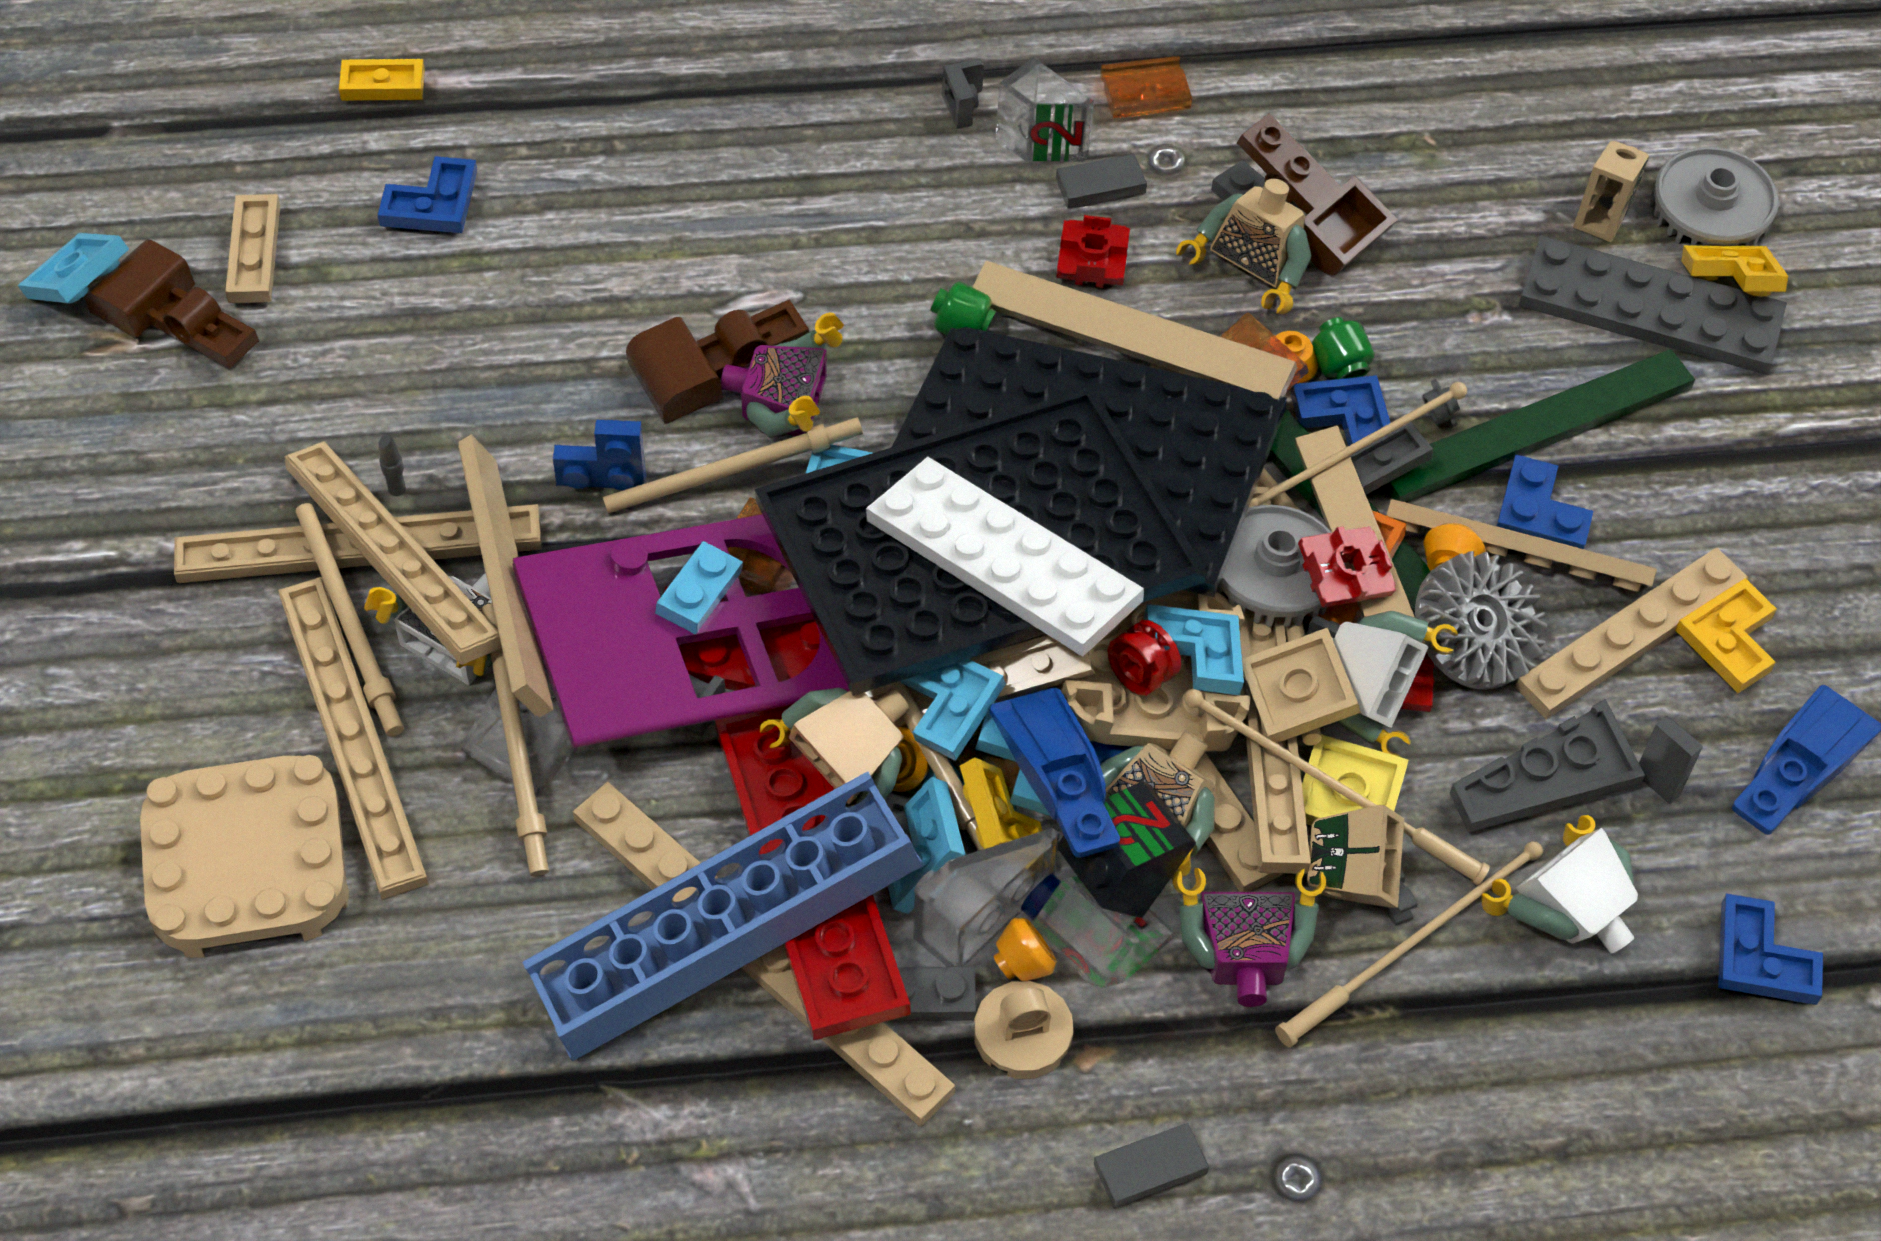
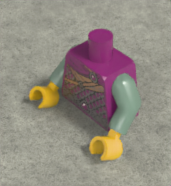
M825 313L816 321L815 330L796 340L774 346H758L755 348L749 368L725 365L721 378L722 390L741 393L742 416L768 437H776L785 433L792 436L805 434L813 427L815 415L820 414L818 404L827 378V349L824 348L826 343L829 347L833 348L841 345L843 336L838 330L842 329L844 324L834 313Z
M1199 868L1194 869L1196 877L1194 887L1187 890L1182 884V872L1177 870L1173 875L1172 884L1177 892L1183 894V901L1179 903V913L1184 945L1200 966L1210 969L1214 983L1237 986V1001L1240 1005L1257 1007L1267 1002L1266 985L1282 983L1285 971L1298 966L1314 940L1319 905L1315 903V897L1325 889L1326 877L1324 873L1320 871L1318 887L1308 891L1302 885L1304 868L1301 869L1295 878V884L1301 892L1300 900L1295 901L1294 892H1202L1206 885V877ZM1201 893L1200 900H1198L1197 894Z

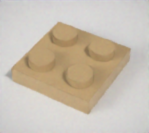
M1328 627L1242 658L1243 673L1267 737L1275 743L1361 713Z

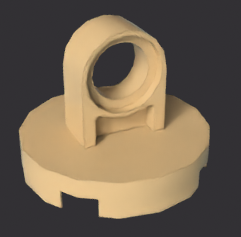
M1011 981L994 988L981 1001L974 1019L975 1045L984 1062L990 1067L993 1064L998 1069L1007 1071V1076L1015 1079L1038 1078L1054 1071L1060 1065V1060L1070 1049L1073 1039L1072 1014L1064 999L1051 988L1032 981Z

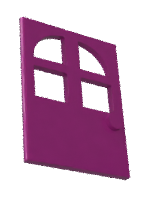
M763 515L513 558L512 567L573 748L793 705L810 691L842 688L847 692L850 691L819 627V649L811 664L791 679L782 682L777 680L759 630L815 620L799 588L746 597L739 578H737L724 595V601L719 602L696 635L655 614L660 594L648 561L693 554L703 541L728 554L727 548L729 547L759 551L774 558L790 571ZM737 635L756 687L697 698L678 645Z

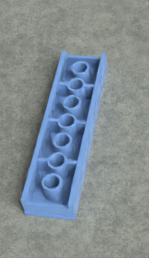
M867 771L522 963L529 973L556 1028L555 1030L573 1062L919 869L924 864ZM861 791L869 792L867 797L860 803L845 807L847 800L852 795ZM817 815L826 816L824 821L817 827L810 830H802L803 825L810 818ZM774 839L783 840L775 850L766 854H759V850L767 842ZM731 863L740 864L732 874L723 878H715L717 872L725 865ZM688 887L696 888L695 892L687 899L672 902V898L680 890ZM645 911L653 912L645 922L636 926H628L629 921L635 915ZM609 936L608 940L600 947L593 950H584L585 945L593 938ZM555 960L565 961L563 966L555 972L540 975L541 969L548 963Z

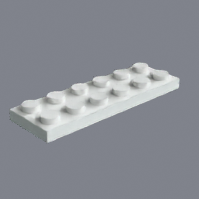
M929 457L924 459L866 508L868 522L1082 657L1143 602V587Z

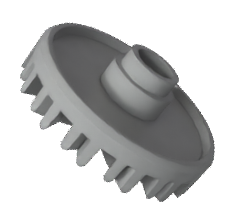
M1699 147L1680 152L1666 161L1657 175L1650 206H1655L1653 215L1659 218L1658 226L1668 222L1667 235L1677 234L1675 241L1678 244L1683 235L1692 239L1690 245L1709 246V244L1719 246H1737L1738 244H1741V246H1756L1759 237L1764 239L1771 229L1779 207V196L1771 177L1752 159L1724 148Z
M1280 505L1249 507L1218 586L1217 593L1222 596L1226 594L1229 597L1228 602L1233 607L1240 605L1243 614L1245 608L1254 611L1255 623H1259L1264 617L1268 627L1272 626L1275 617H1285L1284 626L1288 627L1291 620L1297 626H1300L1305 614L1310 613L1312 619L1318 614L1324 615L1327 607L1322 608L1317 593L1312 592L1310 587L1312 580L1309 572H1305L1302 566L1305 561L1298 542L1302 537L1332 532L1315 517L1298 509Z
M1470 551L1445 561L1426 576L1417 594L1415 618L1427 621L1428 627L1434 629L1439 625L1449 624L1457 630L1458 636L1442 632L1436 637V641L1440 646L1453 649V652L1448 655H1441L1435 652L1431 642L1424 640L1425 645L1428 646V656L1445 675L1470 688L1482 690L1495 689L1526 675L1528 670L1535 666L1532 660L1543 654V650L1540 647L1545 644V640H1539L1538 633L1547 628V624L1540 620L1545 616V612L1538 614L1534 612L1532 604L1540 600V595H1529L1534 586L1529 584L1522 587L1516 580L1524 574L1523 571L1519 570L1513 573L1512 563L1503 566L1497 565L1499 555L1489 557L1488 552H1484L1474 557V551Z

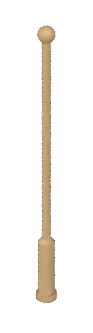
M1462 382L1453 383L1448 392L1256 498H1252L1249 507L1260 506L1451 399L1459 400L1464 398L1467 394L1466 385Z
M1191 689L1185 694L1184 700L1187 706L1203 709L1361 807L1376 806L1375 803L1209 703L1203 698V694L1199 690ZM1404 822L1403 832L1411 837L1414 845L1470 878L1471 882L1476 886L1481 884L1490 869V865L1485 862L1480 863L1425 828L1415 829Z
M1535 841L1527 843L1522 854L1344 986L1336 985L1288 1022L1279 1024L1275 1028L1278 1038L1287 1047L1295 1045L1301 1036L1347 1003L1350 993L1482 896L1483 893L1490 890L1494 880L1505 879L1527 861L1541 858L1543 854L1541 844Z

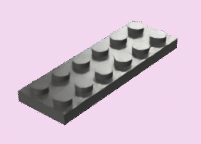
M1542 235L1539 237L1519 302V306L1766 375H1768L1773 363L1787 302L1766 296H1753L1740 289Z

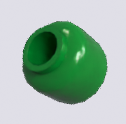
M960 281L954 283L949 291L940 288L929 310L937 314L934 320L935 329L946 336L951 328L970 327L975 330L987 331L996 313L995 310L991 309L992 300L987 294Z
M1336 317L1324 322L1319 327L1320 333L1313 339L1312 345L1317 363L1322 374L1327 379L1363 377L1370 371L1369 365L1373 362L1375 352L1364 327L1359 322L1344 321L1342 317Z

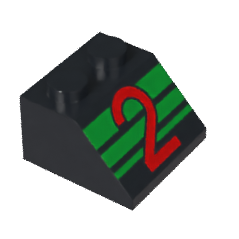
M1141 781L1105 798L1104 806L1120 836V841L1116 848L1078 858L1073 855L1064 835L1056 848L1101 908L1143 918L1196 842L1150 784Z

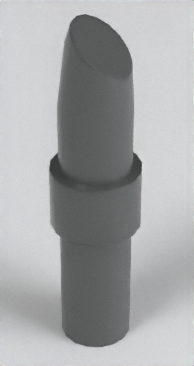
M385 434L379 441L380 467L386 479L388 492L392 496H400L406 490L403 477V461L398 453L393 437L390 434Z

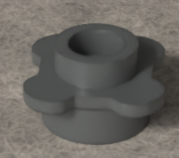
M1436 379L1432 380L1433 390L1422 395L1424 404L1448 392L1450 388L1441 389ZM1453 398L1428 413L1437 426L1448 421L1451 427H1455L1457 422L1454 413L1459 411L1460 407L1457 399Z

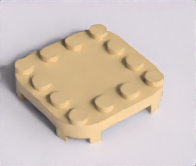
M1184 590L1142 602L1089 651L1095 674L1076 680H1065L1063 684L1057 685V688L1061 690L1088 739L1091 741L1132 747L1136 745L1146 746L1148 743L1159 745L1164 749L1172 750L1183 732L1187 731L1208 745L1206 751H1225L1231 747L1239 731L1199 707L1191 708L1185 703V694L1193 689L1191 656L1180 655L1181 669L1179 674L1165 683L1162 682L1161 687L1144 696L1130 691L1119 681L1109 663L1107 648L1110 641L1124 632L1127 633L1131 626L1143 620L1147 604L1237 615L1239 618V630H1241L1245 620L1241 606L1236 605L1233 607L1227 598L1217 592L1215 597H1209ZM1245 682L1240 695L1200 691L1206 701L1242 723L1244 722L1249 711L1251 696L1245 695Z
M313 755L279 756L193 769L168 776L167 778H157L148 785L147 797L143 802L140 816L144 902L157 938H160L166 945L184 952L185 957L205 958L204 948L296 933L302 934L304 942L323 936L321 929L338 916L342 907L347 908L349 888L346 881L339 810L341 806L331 774L323 767L318 757Z

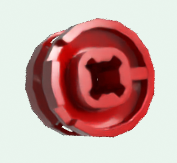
M1151 620L1137 622L1127 630V633L1124 632L1110 641L1107 648L1108 660L1113 672L1124 686L1138 695L1147 696L1161 687L1162 682L1165 683L1179 674L1181 669V656L1177 645L1160 625ZM1164 646H1169L1170 649L1166 650Z

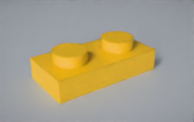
M423 59L342 60L339 80L341 101L423 100L425 76Z

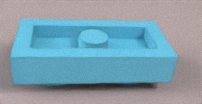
M703 541L657 601L655 614L696 635L741 574L743 561Z

